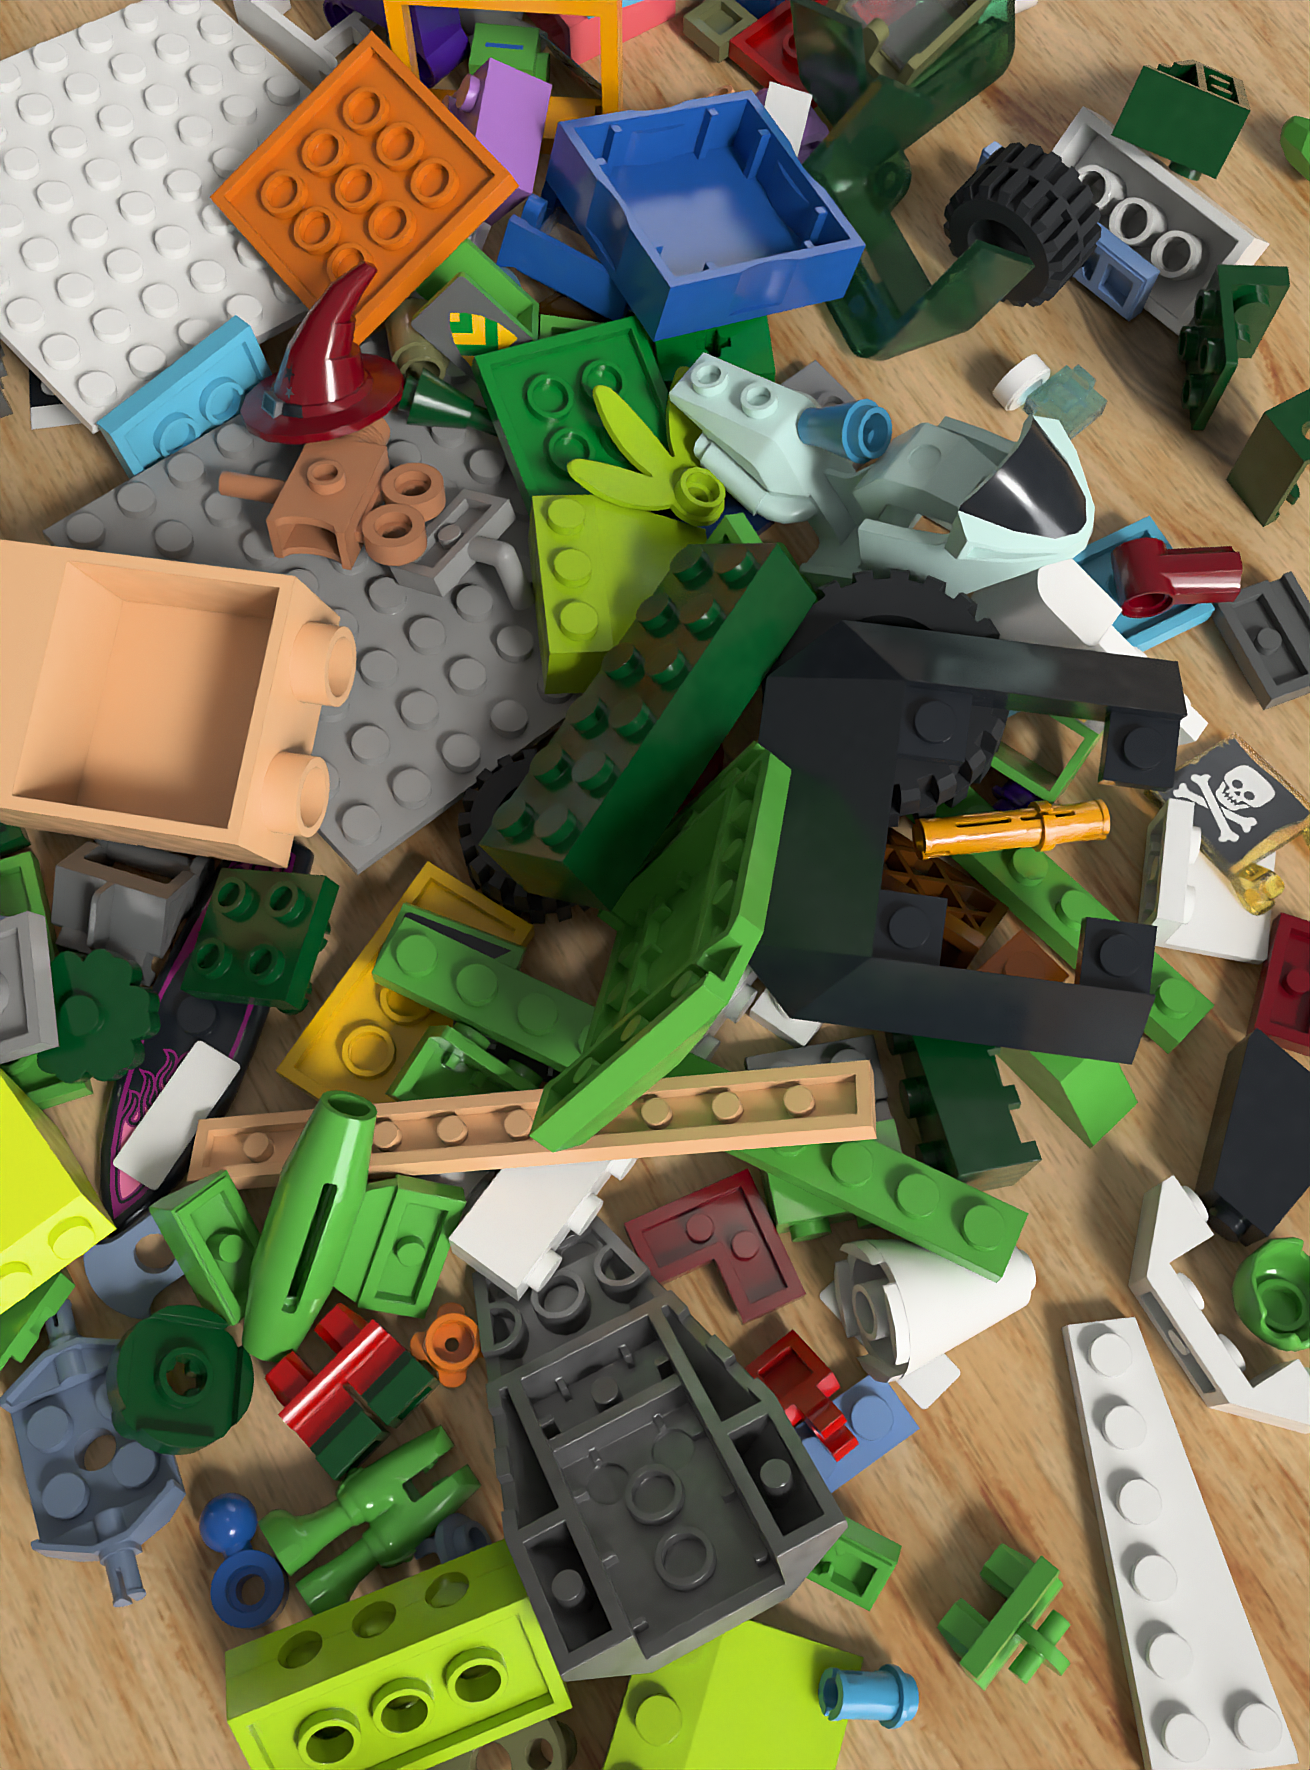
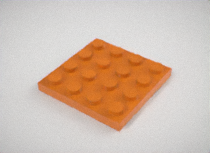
M371 31L229 176L210 198L309 310L328 286L361 261L374 264L378 271L364 291L353 313V316L356 318L353 342L359 346L519 185L509 171L385 43Z

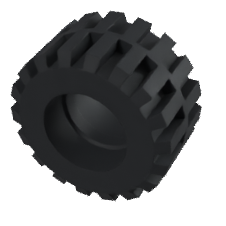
M1020 142L1010 143L1006 148L1000 147L994 151L949 199L950 203L945 207L944 217L947 221L943 225L945 235L951 240L948 246L952 255L957 257L961 263L959 265L966 275L969 274L976 281L975 284L983 291L986 289L992 293L994 298L1002 302L1006 299L1009 300L1013 306L1024 307L1026 304L1032 307L1039 306L1045 300L1049 301L1093 254L1097 248L1096 242L1101 238L1102 228L1097 224L1101 215L1099 207L1091 201L1094 197L1088 185H1083L1078 178L1080 174L1073 166L1067 167L1062 162V157L1052 151L1049 154L1044 153L1041 146L1030 143L1025 148Z
M537 748L523 750L524 759L513 762L510 754L497 759L499 769L493 774L485 768L476 776L479 791L467 789L462 799L465 812L459 813L458 829L465 864L475 889L481 888L484 896L497 904L502 903L505 909L518 917L521 916L522 911L530 913L531 924H545V914L557 913L559 922L571 919V907L577 904L527 893L478 845L491 827L494 814L498 808L512 797L530 771L531 761L537 754ZM579 905L584 912L591 908Z

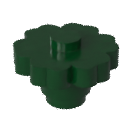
M99 948L93 950L87 956L71 951L61 952L50 962L59 1046L37 1053L38 1067L46 1073L55 1074L61 1081L69 1084H82L92 1077L99 1081H117L128 1070H132L143 1063L145 1049L141 1040L155 1036L160 1030V1017L157 1013L160 1005L159 995L153 989L140 986L143 976L141 966L135 961L124 959L122 955L115 951Z

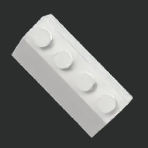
M1083 106L1052 152L1062 157V162L1067 167L1073 166L1080 174L1078 178L1083 185H1088L1094 195L1091 201L1099 207L1101 215L1098 222L1160 270L1144 308L1179 335L1183 326H1189L1194 316L1196 296L1200 289L1207 288L1217 265H1254L1269 246V243L1182 176L1171 171L1165 163L1152 153L1112 136L1115 125L1102 115Z

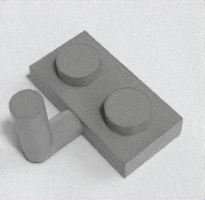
M463 489L427 526V548L425 552L411 563L402 566H390L398 585L444 597L478 561L495 566L511 605L515 610H525L531 607L535 602V596L515 549L508 543L497 541L504 531L517 519L509 499Z

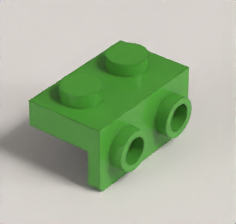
M456 1022L453 1028L448 1025L428 1027L385 1094L400 1102L540 1089L539 1087L543 1079L535 1071L516 1060L509 1059L505 1065L486 1051L490 1045L487 1038L473 1028Z

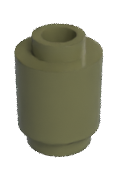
M405 299L385 319L390 358L403 374L405 384L408 375L420 378L423 367L443 380L450 360L411 326L413 315L428 302L425 299Z

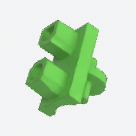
M1003 1543L997 1547L979 1574L987 1585L1006 1600L991 1622L963 1598H960L953 1604L937 1627L956 1655L962 1659L959 1664L967 1677L983 1691H985L1020 1643L1024 1648L1008 1669L1024 1684L1028 1683L1042 1663L1059 1676H1062L1071 1664L1055 1647L1071 1625L1061 1614L1053 1609L1038 1630L1033 1628L1064 1586L1058 1578L1060 1571L1043 1556H1040L1036 1563H1034L1028 1557Z

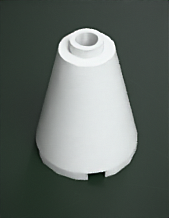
M859 1239L844 1243L840 1250L847 1253L848 1257L846 1260L835 1262L834 1269L836 1300L847 1338L860 1335L868 1354L857 1357L862 1368L875 1381L883 1383L901 1379L1025 1307L1030 1300L1031 1290L1036 1284L1035 1270L1030 1257L1025 1251L1018 1249L1016 1246L1003 1277L997 1283L906 1239Z

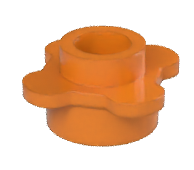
M454 1302L441 1305L437 1311V1319L425 1332L415 1333L410 1341V1353L418 1361H426L438 1372L440 1384L447 1388L461 1386L466 1381L467 1370L478 1358H484L481 1352L478 1326L472 1319L465 1316L464 1308ZM450 1338L458 1342V1349L452 1352L448 1351L445 1347V1342Z

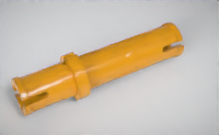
M1102 799L1065 805H1051L1047 800L1030 802L1027 808L1018 810L915 819V824L912 827L914 850L919 860L1032 847L1036 852L1051 851L1056 844L1065 842L1105 840L1106 835L1110 831V815Z

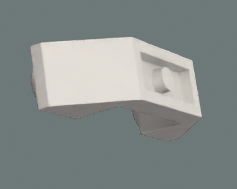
M1174 1175L1144 1194L1128 1284L1130 1290L1208 1408L1304 1434L1310 1433V1368H1304L1300 1360L1295 1359L1275 1364L1248 1381L1242 1373L1246 1370L1245 1362L1236 1346L1225 1335H1217L1202 1313L1204 1301L1196 1286L1183 1273L1176 1274L1170 1265V1262L1214 1235L1206 1223L1208 1221V1213L1200 1198L1189 1187L1181 1186Z

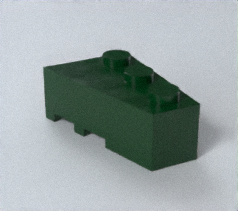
M1195 60L1177 61L1173 63L1172 67L1165 63H1160L1157 69L1150 65H1144L1111 135L1171 160L1168 168L1180 176L1199 181L1201 175L1204 174L1216 179L1251 112L1243 80Z
M884 1031L891 1055L900 1054L906 1076V1079L899 1081L901 1103L908 1119L916 1118L922 1143L915 1145L917 1161L980 1191H987L1014 1185L1042 1160L1035 1140L1021 1143L1010 1110L1019 1109L1021 1101L1014 1084L1003 1086L995 1057V1055L1000 1054L1001 1047Z

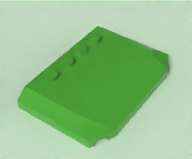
M755 740L670 821L612 911L599 909L597 917L615 929L617 934L584 1048L580 1057L544 1086L529 1134L532 1139L552 1153L586 1143L675 1068L704 1036L722 1009L728 1005L764 932L791 769Z

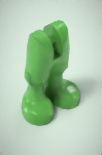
M441 1424L402 1444L365 1468L362 1466L351 1468L336 1489L335 1496L337 1499L315 1512L294 1516L284 1509H275L258 1521V1525L269 1545L290 1576H293L307 1565L319 1551L354 1525L357 1527L365 1522L369 1524L368 1529L357 1542L328 1563L314 1569L295 1583L299 1593L314 1615L349 1602L359 1583L379 1564L382 1568L387 1569L412 1561L414 1554L417 1552L415 1548L436 1531L437 1525L442 1520L455 1513L482 1486L468 1464L451 1476L447 1475L432 1483L434 1488L424 1496L420 1495L412 1483V1478L422 1471L426 1474L438 1462L439 1458L455 1446Z

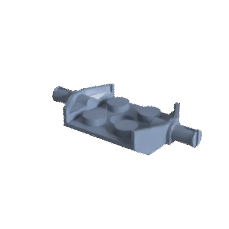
M66 1299L58 1312L45 1322L50 1342L47 1350L0 1397V1407L8 1411L12 1417L39 1539L31 1542L32 1549L45 1557L77 1562L100 1561V1564L106 1568L113 1597V1606L124 1607L133 1604L131 1598L139 1601L146 1596V1590L143 1588L135 1556L143 1552L141 1545L170 1522L186 1493L175 1455L161 1454L149 1450L135 1439L130 1440L122 1437L115 1430L111 1421L112 1407L107 1396L106 1375L111 1354L121 1339L87 1338L78 1335L71 1308L72 1303L69 1299ZM100 1436H114L116 1451L111 1461L99 1470L87 1471L84 1465V1456L89 1445Z

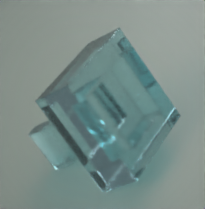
M1078 364L1072 370L1066 365L1027 396L1023 411L1028 415L1058 419L1071 440L1103 414L1108 401L1093 388L1096 379Z

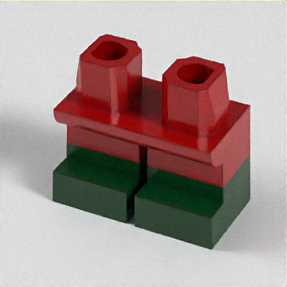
M338 1303L314 1329L337 1355L317 1374L298 1353L292 1351L265 1376V1380L277 1400L285 1407L278 1414L279 1417L299 1435L317 1456L315 1459L334 1481H342L351 1468H359L391 1435L350 1391L351 1386L387 1426L397 1429L440 1384L438 1378L374 1319L368 1323L363 1317L342 1303Z

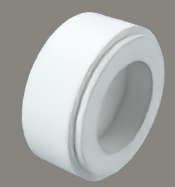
M1037 354L1030 355L1002 378L995 387L993 396L1005 410H1015L1031 399L1049 379L1050 369Z

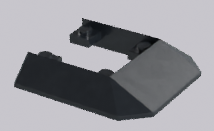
M841 620L768 675L766 678L758 743L791 769V776L764 932L748 965L790 1019L1132 1065L1156 995L1150 994L1157 926L1093 917L1082 918L1074 984L945 967L939 965L948 898L881 890L897 758L961 766L965 762L971 705L1105 722L1097 784L1167 792L1173 789L1180 722L1188 715L1178 661Z

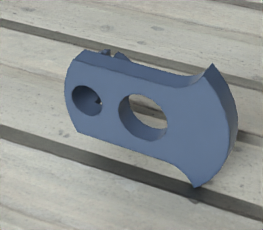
M150 1212L117 1236L99 1241L84 1254L83 1258L85 1273L97 1296L115 1311L141 1320L152 1315L151 1302L155 1296L184 1275L176 1259L163 1268H150L139 1261L136 1255V1244L140 1239L149 1234L162 1235Z

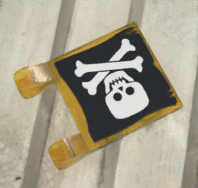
M1236 732L1175 769L1173 789L1167 792L1144 790L1143 792L1159 810L1168 798L1195 802L1193 826L1200 827L1201 829L1199 850L1227 877L1240 902L1252 915L1260 916L1271 910L1276 903L1274 899L1281 895L1285 888L1283 880L1275 872L1257 863L1300 835L1303 836L1310 850V803Z

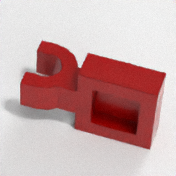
M793 1329L744 1367L754 1379L758 1377L775 1394L792 1426L803 1419L836 1462L859 1445L856 1437L844 1425L847 1422L844 1414L828 1398L841 1388L835 1375Z

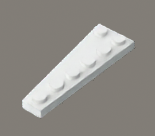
M1129 1317L1070 1324L1062 1327L1145 1770H1251L1299 1763L1294 1743L1136 1318Z

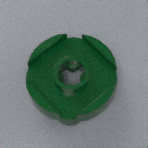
M172 1305L153 1313L148 1318L139 1321L131 1327L115 1346L107 1368V1396L112 1407L111 1421L115 1430L124 1438L135 1439L143 1447L167 1455L195 1453L224 1437L229 1429L237 1424L246 1413L254 1388V1370L251 1356L243 1345L238 1347L234 1338L225 1330L230 1325L221 1316L203 1307ZM176 1362L183 1363L185 1375L196 1380V1387L188 1389L182 1396L173 1391L166 1378V1373L174 1369Z

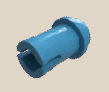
M894 1664L883 1665L878 1671L840 1670L839 1668L830 1667L823 1672L819 1682V1705L822 1714L829 1716L828 1720L830 1721L842 1719L878 1720L887 1729H897L905 1721H911L917 1713L919 1704L917 1684L910 1674L904 1673L899 1666Z

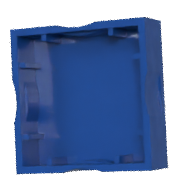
M752 90L687 100L672 107L657 110H626L558 122L545 180L601 264H603L653 342L844 297L866 244L827 191L802 166L790 141Z

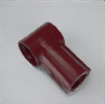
M1145 537L1124 542L1111 552V564L1118 604L1122 609L1121 614L1129 618L1152 617L1169 610L1173 605L1234 602L1241 592L1242 561L1240 552H1235L1232 546L1167 549L1162 540Z

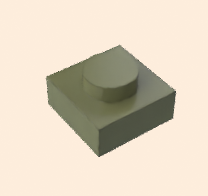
M706 0L683 16V33L715 61L720 63L728 57L729 40L758 19L735 0Z

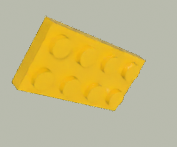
M427 861L275 1071L281 1078L316 1101H319L322 1094L327 1091L340 1090L362 1096L372 1104L397 1102L385 1093L428 1027L439 1025L453 1027L452 1019L376 983L373 979L371 972L403 903L413 904L524 947L528 945L535 935L534 926Z

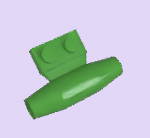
M340 1090L323 1093L283 1165L251 1263L242 1333L243 1347L249 1354L260 1360L278 1363L292 1351L297 1352L333 1287L356 1302L358 1308L420 1319L425 1318L450 1249L448 1238L457 1228L466 1204L463 1187L396 1174L395 1178L367 1184L377 1109L369 1100L357 1094Z

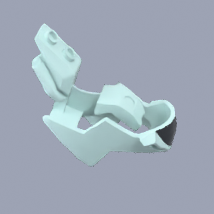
M704 352L669 392L671 402L702 429V434L695 442L693 450L695 457L700 460V466L708 469L724 485L727 492L753 516L758 513L767 520L781 524L809 522L817 534L820 544L808 562L802 563L799 566V572L807 578L816 592L817 588L832 580L838 581L841 588L852 584V573L872 570L873 579L890 578L891 569L910 570V581L924 584L926 577L930 575L947 582L945 594L954 599L959 593L968 594L1026 574L1043 566L1072 559L1086 548L1093 532L1095 506L1077 451L1058 419L1030 414L1023 423L1019 440L1013 442L983 428L945 416L938 426L927 422L920 423L897 436L875 463L856 472L852 466V461L820 447L806 445L801 441L798 434V422L801 414L810 407L822 408L813 397L806 393L774 383ZM922 516H926L948 529L950 533L939 534L915 530L913 527Z

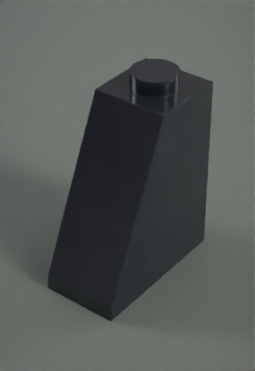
M1258 1028L1238 1042L1228 1053L1195 1187V1193L1204 1204L1208 1213V1221L1206 1223L1224 1239L1234 1243L1239 1241L1245 1247L1268 1237L1310 1186V1071Z

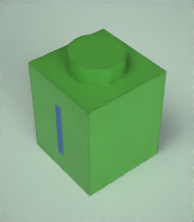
M488 23L475 24L468 64L469 74L473 75L491 57L549 83L550 54L541 52L540 28Z

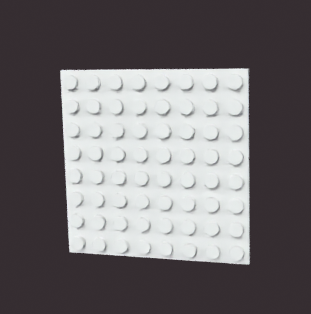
M142 0L0 61V339L92 434L100 431L96 422L235 315L251 326L258 344H261L302 322L309 311L304 303L211 200L210 196L312 91L212 0Z

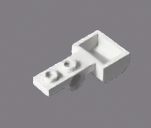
M1073 559L1049 564L1026 574L976 590L971 597L978 604L975 620L978 622L983 618H990L1000 633L999 639L1147 657L1140 649L1132 646L1112 626L1122 609ZM1185 694L1188 715L1180 722L1178 746L1195 742L1208 724L1191 706L1190 700Z

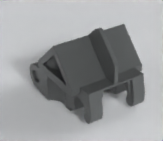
M94 839V842L87 841L59 862L55 869L51 923L62 928L55 942L59 954L64 951H71L87 956L93 950L99 948L115 951L122 955L124 959L137 962L143 971L141 984L151 987L156 973L151 969L153 957L163 959L169 946H172L178 926L191 915L214 874V859L200 855L196 856L195 859H191L162 849L149 848L142 845H130ZM115 862L173 880L164 884L115 869L113 865Z

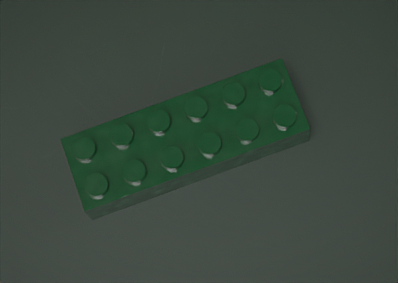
M778 543L687 544L684 549L674 556L670 563L669 572L653 595L639 606L636 612V619L618 645L613 647L604 656L600 671L583 695L570 705L566 712L565 721L549 744L535 755L529 767L530 771L512 797L498 808L494 814L491 827L478 844L527 893L609 912L612 911L817 599Z

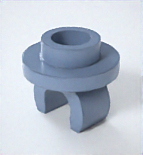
M453 1513L437 1525L435 1535L425 1539L415 1548L417 1552L414 1554V1557L417 1560L434 1552L438 1554L443 1564L490 1545L492 1542L487 1531L480 1523L471 1520L464 1514Z

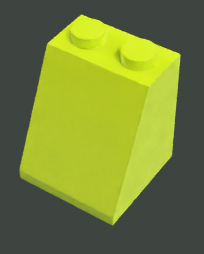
M0 1068L1 1315L76 1258L85 1254L91 1247L117 1228L59 1128Z

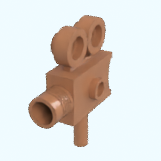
M384 418L357 432L328 441L306 443L286 481L231 471H223L219 478V492L223 496L274 504L266 519L274 557L284 558L292 554L319 555L339 562L342 565V569L352 570L363 544H365L368 556L375 562L383 565L402 566L415 561L427 548L425 522L438 516L446 504L443 477L433 466L424 463H406L390 470L386 445L390 439L391 432Z

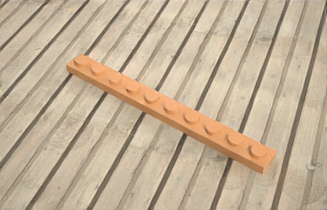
M870 1060L662 1078L586 1143L554 1153L529 1136L543 1089L373 1104L377 1109L368 1179L395 1177L396 1174L416 1176L877 1139L874 1073ZM314 1109L199 1119L187 1182L192 1184L222 1169L227 1170L237 1190L276 1187L283 1165Z

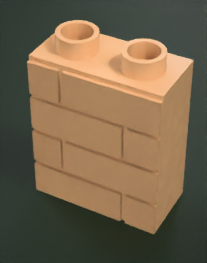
M0 539V822L17 827L72 834L86 838L142 845L149 848L287 869L294 836L312 837L320 828L327 810L330 790L328 768L321 757L311 756L322 705L341 706L348 698L353 685L356 671V644L351 630L348 627L339 626L340 616L296 576Z

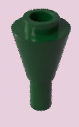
M424 367L420 378L408 375L398 408L409 413L406 425L466 429V427L498 437L487 408L474 404L473 399Z

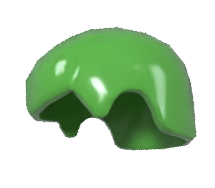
M1296 1237L1273 1238L1263 1243L1239 1264L1231 1288L1235 1312L1243 1324L1266 1344L1278 1350L1294 1352L1310 1348V1256L1302 1249L1304 1241Z

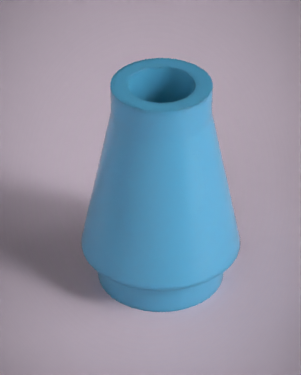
M862 399L823 408H807L800 416L798 434L801 441L806 445L817 446L857 464H864L872 459L879 458L885 453L892 437V422L884 408L879 407L870 399Z

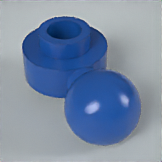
M224 1493L214 1497L206 1504L199 1519V1532L203 1542L213 1551L222 1553L225 1560L214 1574L210 1591L211 1602L216 1614L228 1625L246 1630L259 1629L273 1622L283 1611L289 1596V1578L286 1570L275 1557L252 1548L250 1541L255 1535L258 1517L251 1501L238 1493ZM259 1576L265 1584L264 1595L256 1604L247 1605L242 1598V1588L248 1579Z

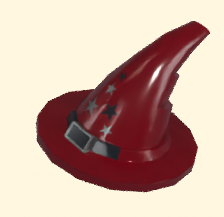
M361 261L328 286L308 311L289 341L280 370L263 379L245 396L240 412L249 433L267 442L292 445L328 441L367 427L386 416L401 400L405 381L395 362L376 354L361 353L360 347L353 342L356 318L353 316V313L364 291L378 271L374 264Z

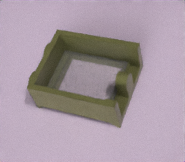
M829 0L819 20L889 95L896 100L925 69L979 20L992 0Z

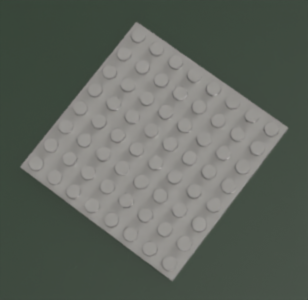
M386 328L367 338L359 345L361 353L376 354L391 361ZM450 361L443 380L473 399L474 404L487 408L478 384ZM399 401L383 417L388 423L391 432L390 439L386 445L390 470L406 463H424L436 468L444 480L446 496L444 509L463 489L509 499L517 519L504 531L497 541L513 546L533 592L528 547L530 518L499 438L466 427V429L406 425L409 413L398 409ZM239 414L42 532L44 538L51 546L296 576L340 616L339 626H345L351 630L356 644L355 677L350 694L341 706L322 705L311 756L321 757L325 761L330 780L328 806L323 822L317 832L345 863L359 875L461 800L468 788L476 789L478 787L476 776L485 768L493 774L499 770L497 759L510 754L514 761L523 754V750L530 749L560 727L566 719V712L570 705L578 697L582 696L583 693L545 694L535 602L525 610H515L493 565L476 561L462 576L456 586L450 589L444 597H439L398 585L390 566L372 560L365 550V544H363L352 570L342 569V565L339 562L319 555L292 554L284 558L274 557L266 519L274 504L223 496L219 492V478L223 471H231L286 481L305 444L292 445L267 442L249 433L242 415ZM433 518V519H431V520H429V521H426V522H425V527L427 528V526H428L435 518Z

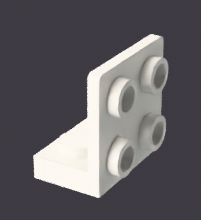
M1168 798L1149 824L1147 830L1138 924L1157 926L1155 946L1257 965L1261 964L1268 957L1276 854L1275 846L1271 843H1261L1238 865L1226 871L1201 844L1200 827L1193 826L1195 802Z

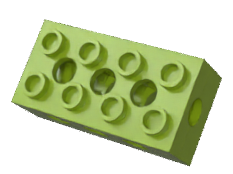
M505 1539L225 1652L227 1723L251 1770H426L573 1708L567 1684L559 1674Z

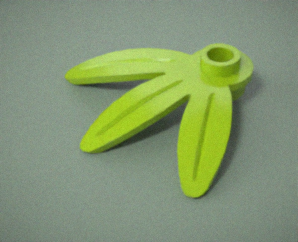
M680 366L677 369L670 391L690 369L689 367ZM604 385L595 386L593 398L604 427L621 453L643 474L601 462L575 459L567 463L569 475L593 495L620 507L645 511H659L671 508L678 518L688 524L709 526L715 523L724 511L725 487L708 469L702 468L700 460L695 457L693 450L695 442L702 434V429L673 404L668 395L666 434L669 454L648 426L617 393Z

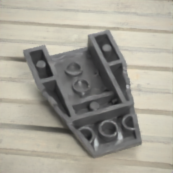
M596 1215L580 1236L572 1230L567 1234L555 1251L562 1257V1261L552 1277L539 1292L528 1287L520 1300L517 1301L478 1271L472 1273L481 1352L485 1358L488 1383L485 1384L487 1402L493 1419L496 1448L493 1449L496 1475L501 1484L504 1511L501 1512L504 1538L559 1674L564 1682L655 1672L789 1598L848 1528L843 1513L775 1394L758 1377L754 1379L736 1361L735 1354L715 1334L711 1336L690 1314L688 1307L672 1290L667 1291L651 1276L649 1267Z

